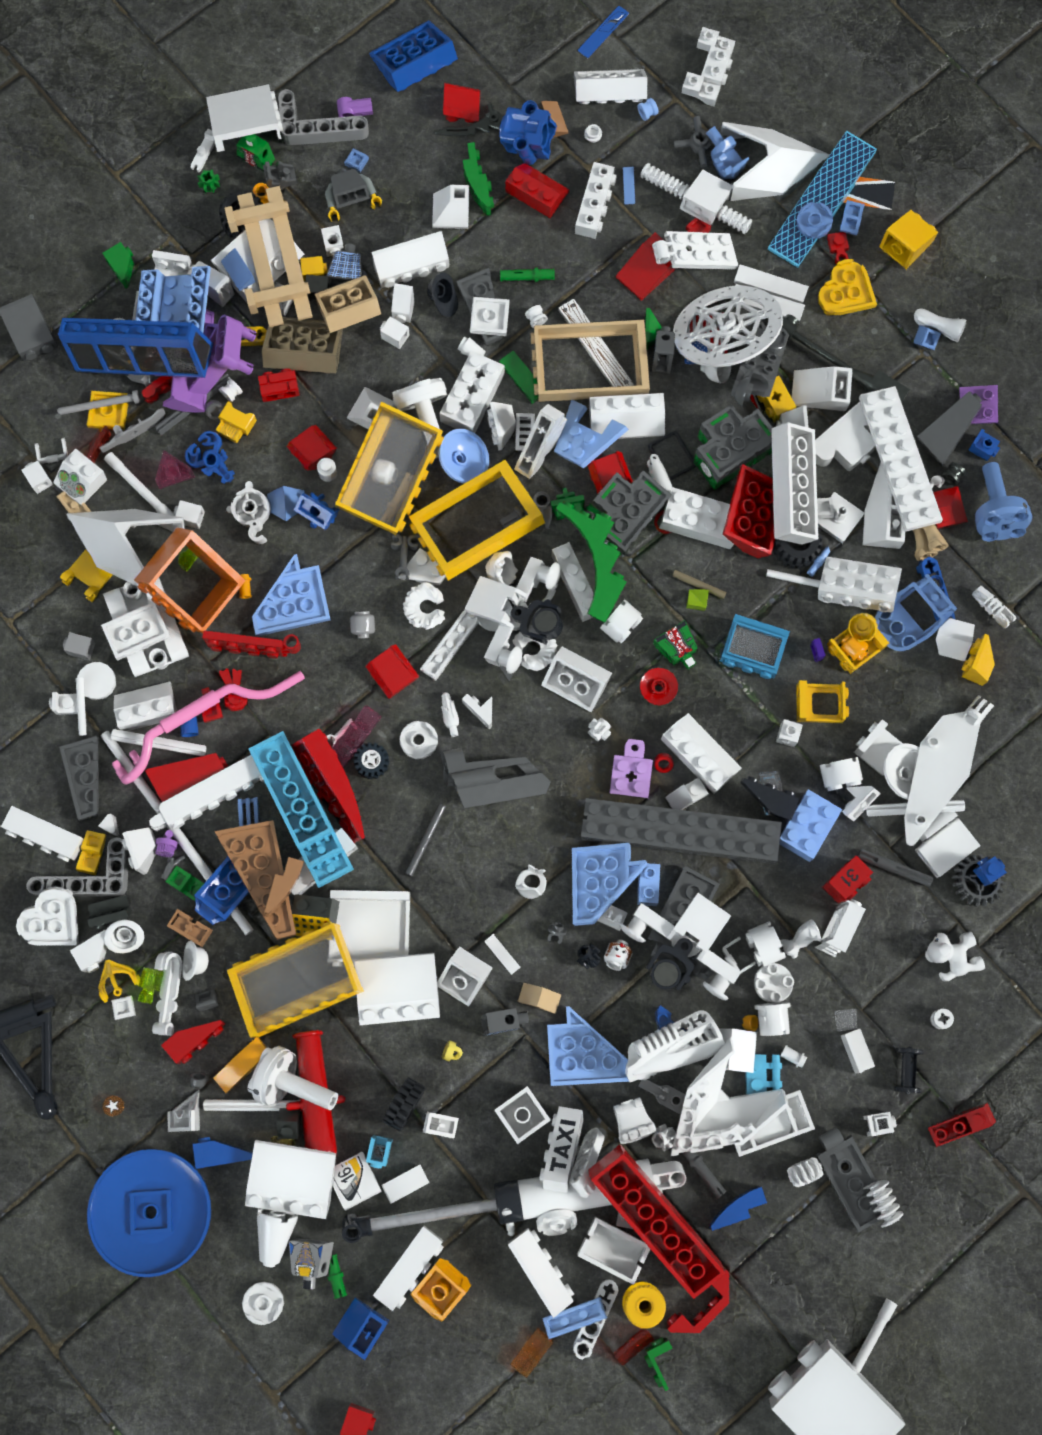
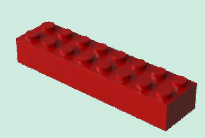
M621 1144L588 1169L591 1181L693 1299L726 1274L721 1261Z

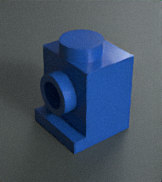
M981 429L968 450L988 461L991 456L995 457L1000 450V447H998L1000 441L985 433L984 429Z

